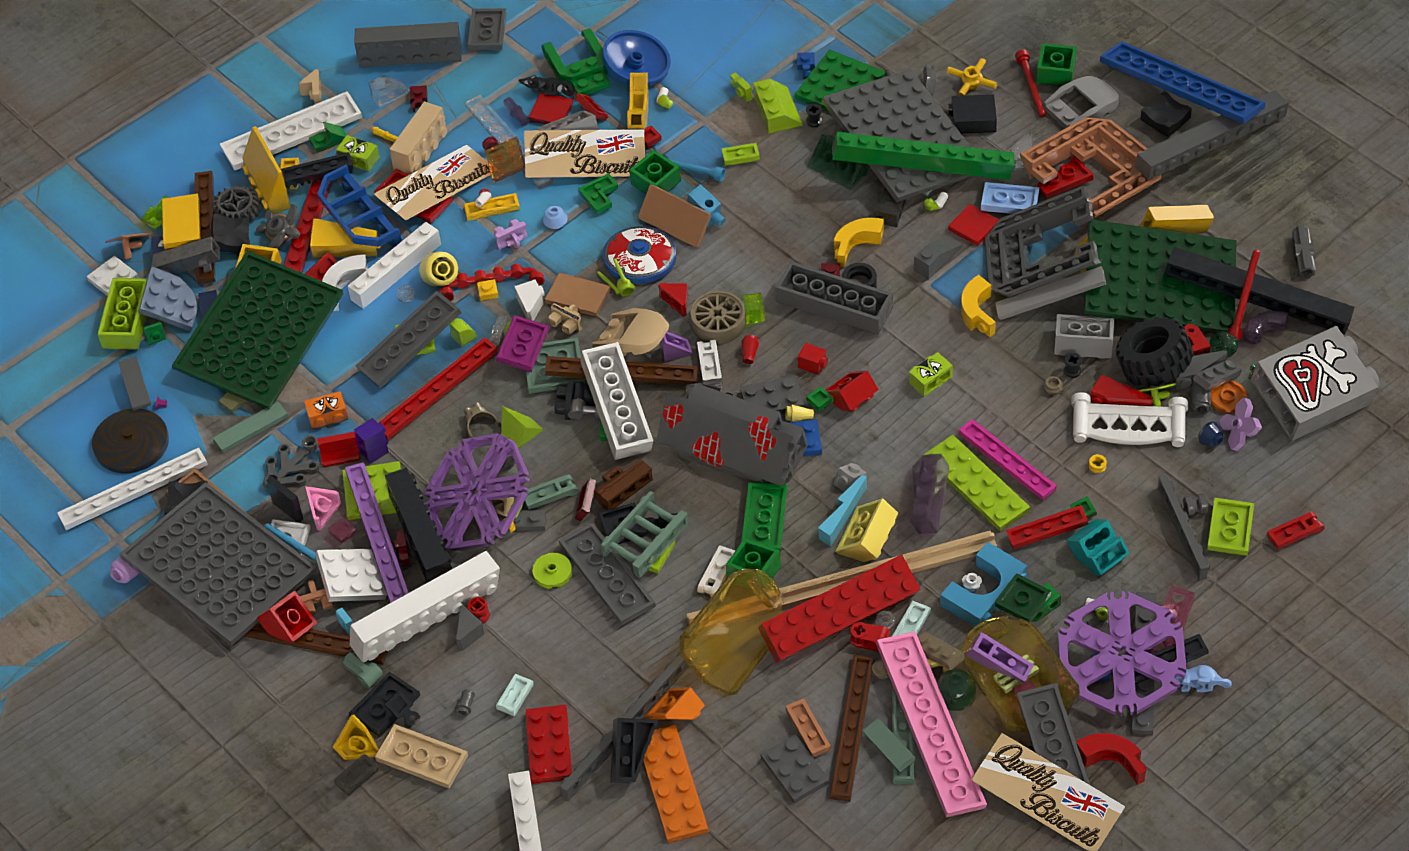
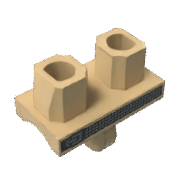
M554 303L551 306L552 313L548 317L549 325L556 327L559 323H562V330L568 335L574 331L580 332L582 330L580 326L581 314L578 313L576 305L562 308Z

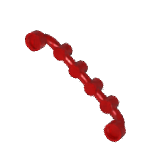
M513 264L511 270L503 271L502 267H495L492 271L493 273L485 274L483 270H477L474 273L475 276L467 277L465 273H459L456 279L449 285L443 286L439 293L449 301H452L454 294L451 288L453 287L466 288L469 284H477V282L493 279L496 282H502L505 278L513 277L514 279H519L523 275L528 274L530 275L529 280H536L538 286H542L545 280L542 272L531 267L522 268L520 264Z

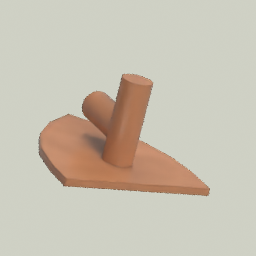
M123 235L107 240L105 243L122 241L125 259L132 258L131 249L142 248V242H129V240L151 235Z

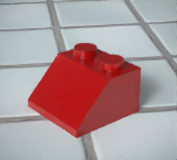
M867 370L849 372L825 390L833 396L832 403L841 411L852 412L860 407L859 404L863 401L872 399L874 397L873 394L879 389Z
M295 591L279 600L257 617L269 635L289 643L294 642L317 624V621Z

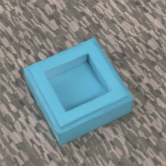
M341 607L336 610L338 623L350 635L353 621Z

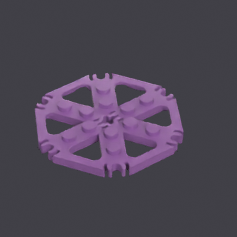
M496 433L462 439L464 444L459 441L458 450L451 447L450 451H447L425 489L428 492H425L424 495L430 499L423 503L424 505L427 504L431 514L429 516L431 520L435 521L438 530L436 532L438 536L441 535L444 547L452 551L490 546L489 542L494 544V536L502 538L503 534H506L528 495L526 493L529 489L523 485L526 482H530V479L526 477L530 475L516 443L502 434ZM491 445L479 468H477L472 456L473 450L477 447ZM512 456L518 473L513 476L496 478L505 460ZM454 466L461 484L441 487L448 471ZM514 497L515 502L503 521H499L491 500ZM457 506L443 529L438 518L439 510ZM475 516L481 531V538L463 541V534Z
M1122 591L1121 598L1116 599L1114 592H1111L1110 600H1108L1107 593L1069 614L1067 619L1065 618L1064 624L1068 625L1069 628L1064 629L1060 627L1058 632L1060 672L1063 684L1072 682L1073 685L1068 688L1073 696L1113 715H1116L1115 709L1117 707L1119 716H1122L1124 708H1128L1130 715H1133L1134 707H1136L1137 714L1176 692L1181 682L1175 680V678L1181 677L1184 679L1186 673L1183 627H1181L1180 622L1176 624L1170 623V621L1175 619L1174 613L1171 614L1170 610L1130 592L1127 594L1128 599H1125L1124 591ZM1138 605L1156 614L1157 618L1155 621L1131 634L1129 613L1131 606ZM1099 607H1106L1109 614L1110 635L1085 624L1082 618ZM1172 637L1176 642L1177 659L1174 662H1167L1146 651ZM1070 642H1073L1097 653V655L1073 667L1068 662L1067 646ZM1125 649L1126 655L1118 656V651ZM1113 671L1114 697L1112 699H1105L1088 691L1087 686ZM1134 671L1162 683V687L1144 698H1139L1135 692Z

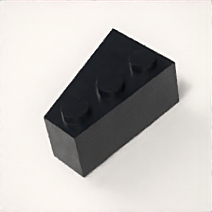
M616 718L613 720L610 783L631 784L636 782L645 753L659 720Z

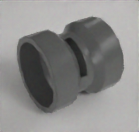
M1203 493L1197 494L1196 497H1183L1184 511H1186L1188 516H1192L1197 512L1200 514L1208 512L1207 500Z

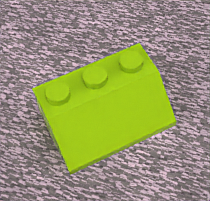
M772 79L753 82L754 98L768 134L802 126V121L787 86Z

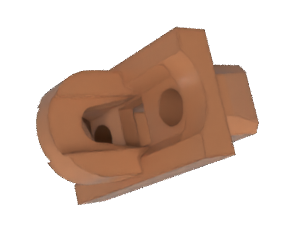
M314 580L308 582L311 593L299 596L311 614L316 612L314 603L321 602L323 610L334 607L333 601L328 602L325 589L316 590Z

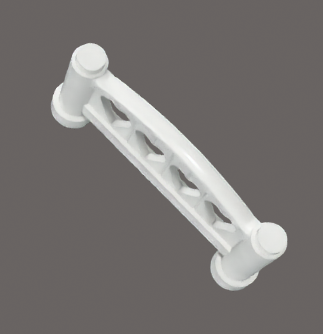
M1082 392L1075 393L1071 397V405L1074 408L1073 438L1078 443L1085 442L1087 437L1124 445H1145L1171 441L1174 447H1182L1185 443V412L1188 410V401L1183 397L1171 398L1168 401V407L1091 404L1090 395ZM1101 417L1108 428L1094 429L1092 425ZM1118 418H1121L1127 429L1113 430L1111 426ZM1140 419L1147 430L1133 431L1131 427ZM1157 420H1160L1166 431L1160 432L1158 430L1153 432L1150 428Z

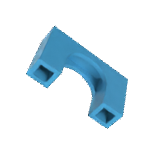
M989 542L976 554V567L994 577L999 583L998 588L989 594L978 595L967 591L952 581L940 595L941 607L978 630L984 625H988L993 614L1001 610L995 607V601L1014 575L1017 573L1025 578L1028 577L1026 564Z

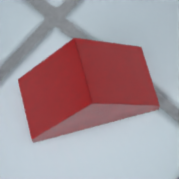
M660 283L658 285L660 298L681 316L685 317L688 304L687 283Z

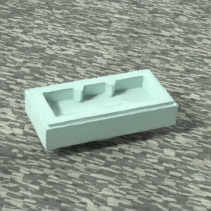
M515 674L496 704V709L515 716L533 687V681Z

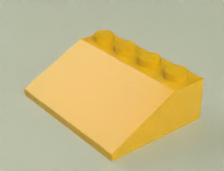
M254 126L252 127L242 157L244 163L242 170L245 176H249L248 180L251 187L255 186L256 189L254 190L258 198L262 199L261 204L264 210H270L275 215L290 209V202L282 171L257 127Z

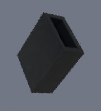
M994 94L952 96L951 104H948V113L952 114L949 119L961 134L997 132Z

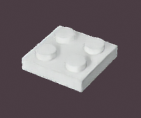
M113 256L90 273L87 279L108 296L112 278H139V276L133 269L116 256Z

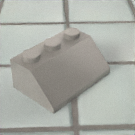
M582 110L538 127L536 130H599L595 115Z
M1057 314L1054 354L1066 356L1069 353H1077L1081 357L1111 358L1114 318Z

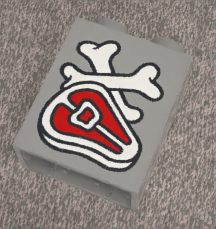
M1337 326L1258 361L1251 378V382L1291 441L1369 406L1379 386V378L1376 371L1371 366L1365 367L1358 358V347L1353 338L1348 335L1344 337Z

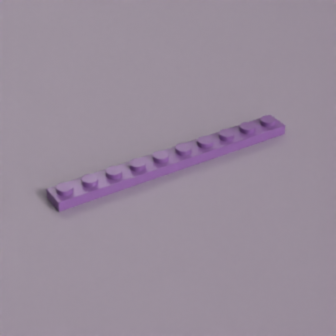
M363 462L345 467V471L389 602L392 603L408 594V590L365 464Z

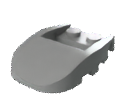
M1085 76L1061 86L1044 102L1043 107L1062 127L1067 128L1085 117L1104 119L1106 113H1111L1119 105V95L1103 80L1093 76ZM1074 88L1095 105V107L1081 116L1076 114L1060 99L1064 94L1072 92Z

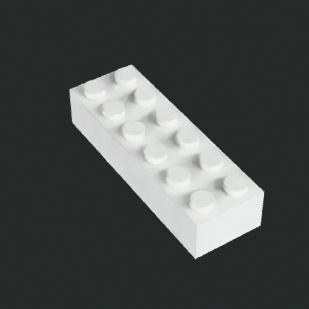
M616 342L583 350L580 362L614 459L618 460L651 451L653 438L619 343Z

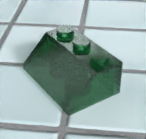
M822 134L807 167L852 190L867 175L870 166L866 163L833 160L832 145L835 137Z

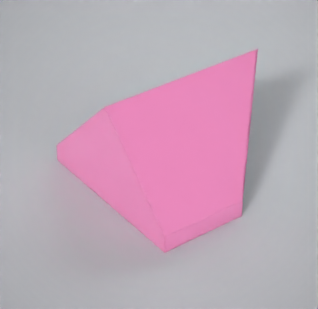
M306 487L316 529L320 532L341 505L340 496L337 491Z

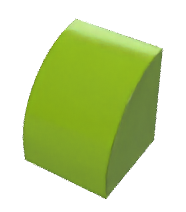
M454 319L449 324L451 336L462 347L477 338L476 332L464 320Z

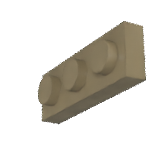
M926 631L918 636L925 656L949 670H952L966 659L962 651Z

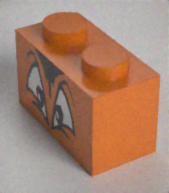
M341 391L304 400L311 429L349 420Z

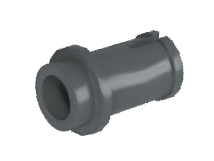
M469 689L462 691L459 704L455 707L456 713L462 717H466L471 713V704L475 693Z

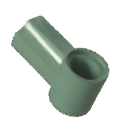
M355 652L347 654L342 662L343 666L354 674L360 684L366 689H369L384 676L379 666L373 662L369 663L366 661L363 663Z

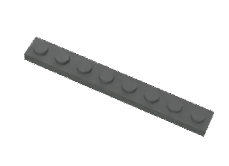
M1136 592L1137 596L1156 604L1157 593ZM1135 605L1136 632L1156 620L1155 613L1138 605ZM1155 647L1151 648L1146 652L1150 654L1154 653ZM1150 678L1135 684L1136 695L1139 698H1144L1153 693L1154 680ZM1154 705L1137 714V709L1134 707L1132 734L1153 735Z

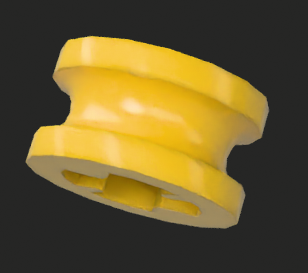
M1099 454L1093 455L1089 460V469L1094 473L1105 471L1107 465L1106 458ZM1095 462H1099L1101 466H1096Z

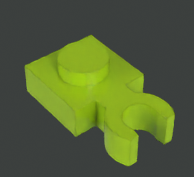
M736 72L729 75L732 79L730 84L736 88L737 95L746 102L752 100V87L742 77L740 78Z

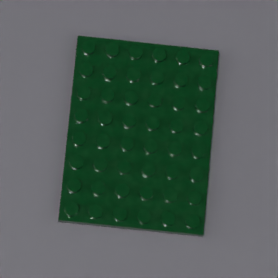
M1100 220L1089 221L1088 242L1094 241L1097 245L1098 259L1101 263L1087 268L1086 271L1102 266L1106 285L1085 291V315L1134 322H1143L1145 319H1154V317H1168L1171 320L1178 321L1183 326L1194 324L1203 332L1227 334L1228 328L1230 329L1231 325L1233 326L1235 319V298L1165 275L1164 272L1173 247L1236 267L1237 240Z
M247 250L173 362L172 368L260 407L270 409L339 303L344 292L342 289Z

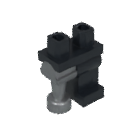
M568 381L567 386H557V399L566 400L565 402L555 401V414L565 415V420H579L585 414H595L596 418H600L597 408L594 407L596 405L588 384Z

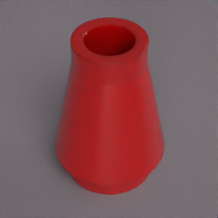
M746 335L741 340L743 363L745 364L754 363V358L760 344L758 338L754 335Z

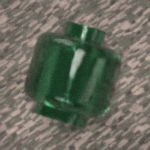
M1219 331L1211 337L1210 349L1212 352L1226 350L1227 358H1230L1238 349V340L1230 333Z

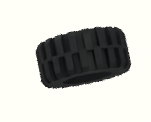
M1154 317V319L1148 318L1141 323L1134 324V327H1129L1126 333L1121 335L1116 346V356L1127 380L1144 387H1150V385L1160 386L1161 383H1169L1170 380L1178 378L1180 373L1186 371L1187 366L1192 361L1193 348L1182 324L1168 317Z

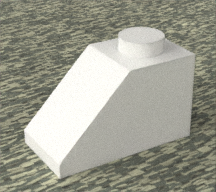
M536 280L515 286L518 303L526 319L534 321L543 306L542 297L545 296L543 287L541 285L538 286Z

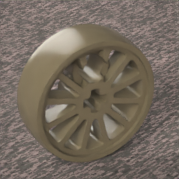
M712 291L701 295L694 301L691 307L690 323L692 330L699 339L705 342L716 340V344H723L733 341L743 332L746 324V311L742 301L736 295L726 291Z

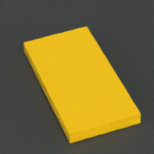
M198 193L162 199L164 249L175 248L201 240Z

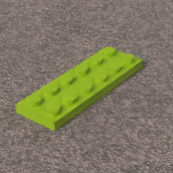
M954 435L923 454V459L1000 532L1030 512V506Z

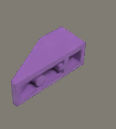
M982 632L974 638L965 654L982 666L1023 683L1034 666L1031 662Z

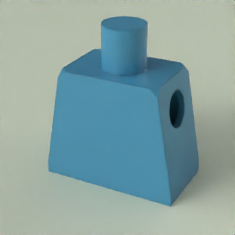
M701 184L688 194L687 202L712 214L707 228L713 223L718 227L725 223L726 218L720 214L721 203Z

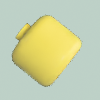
M434 252L422 259L419 273L423 281L430 286H446L457 277L458 264L449 253Z

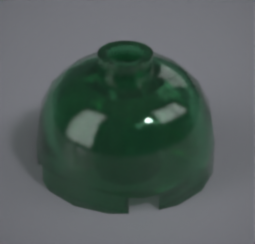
M952 669L945 671L939 676L937 685L948 710L961 711L964 710V707L973 704L976 698V683L969 673L961 669Z

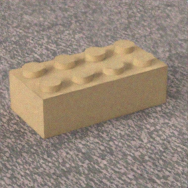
M424 101L389 149L394 170L398 169L410 175L420 170L424 163L429 160L431 153L437 149L439 142L447 134L443 107Z

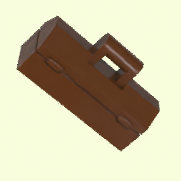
M635 459L623 469L616 465L602 476L605 483L594 490L593 496L604 509L616 508L653 480L652 468L642 459Z

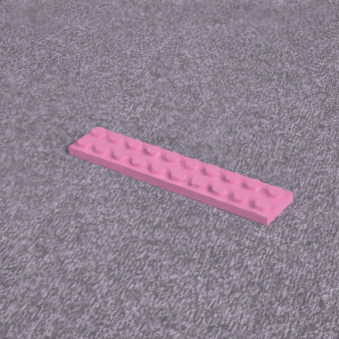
M916 632L877 640V648L946 818L985 809L987 803L980 786L971 780L975 774Z

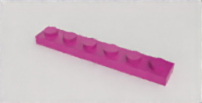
M973 419L959 429L961 437L1042 501L1057 490L1056 484Z

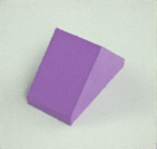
M666 332L659 343L665 362L692 354L688 339L670 332Z

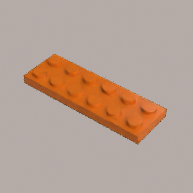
M676 725L655 729L643 763L667 842L671 843L709 833Z

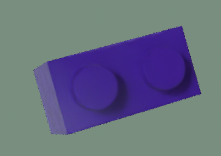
M373 418L354 429L359 453L369 464L389 453L387 447L389 442L384 434L386 430L380 422L377 423Z

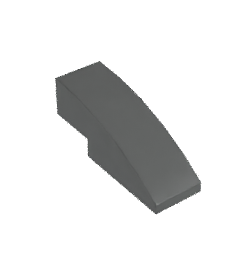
M137 357L119 361V367L133 411L150 406L151 401Z

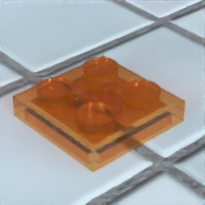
M516 136L485 151L491 178L495 183L525 169L520 142Z

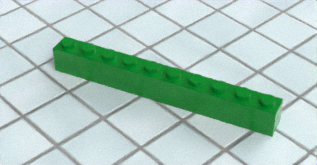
M836 132L832 145L833 160L1003 180H1010L1015 167L1014 152L845 132Z

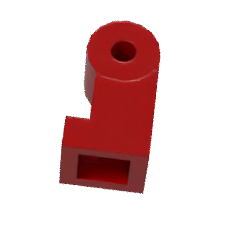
M1194 324L1184 326L1193 348V356L1210 353L1211 346L1201 330Z

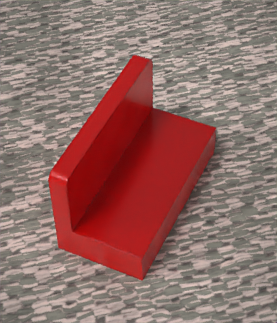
M354 432L317 438L322 467L360 461Z

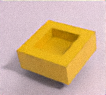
M495 279L477 282L480 301L499 298Z

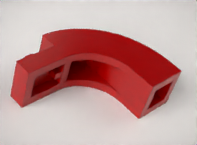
M1097 733L1076 741L1085 768L1103 760L1115 761L1127 770L1137 785L1145 782L1146 767L1140 761L1141 750L1130 740L1115 734Z

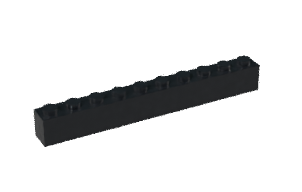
M1173 247L1164 274L1240 300L1247 271L1181 248ZM1256 273L1254 274L1247 300L1248 303L1326 329L1337 326L1344 335L1350 325L1355 308L1346 303Z

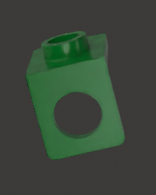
M161 322L143 328L148 345L166 340Z

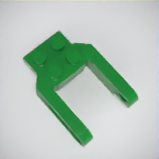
M591 28L582 30L581 35L582 37L584 36L588 51L592 57L569 64L568 66H564L551 42L542 44L544 57L556 78L571 83L576 94L590 95L611 87V82L607 77L608 70L602 61L603 48Z

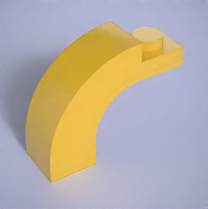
M630 73V104L627 111V129H645L648 120L649 104L648 73Z
M857 219L849 222L837 232L834 238V258L837 259V263H840V268H845L848 254L854 246L862 243L881 245L884 233V219Z
M978 274L967 283L962 292L961 315L965 325L971 331L977 327L981 333L991 337L995 334L996 322L979 308L983 302L991 297V284Z

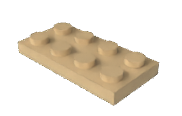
M394 724L377 752L375 759L377 762L449 789L467 759L468 752Z

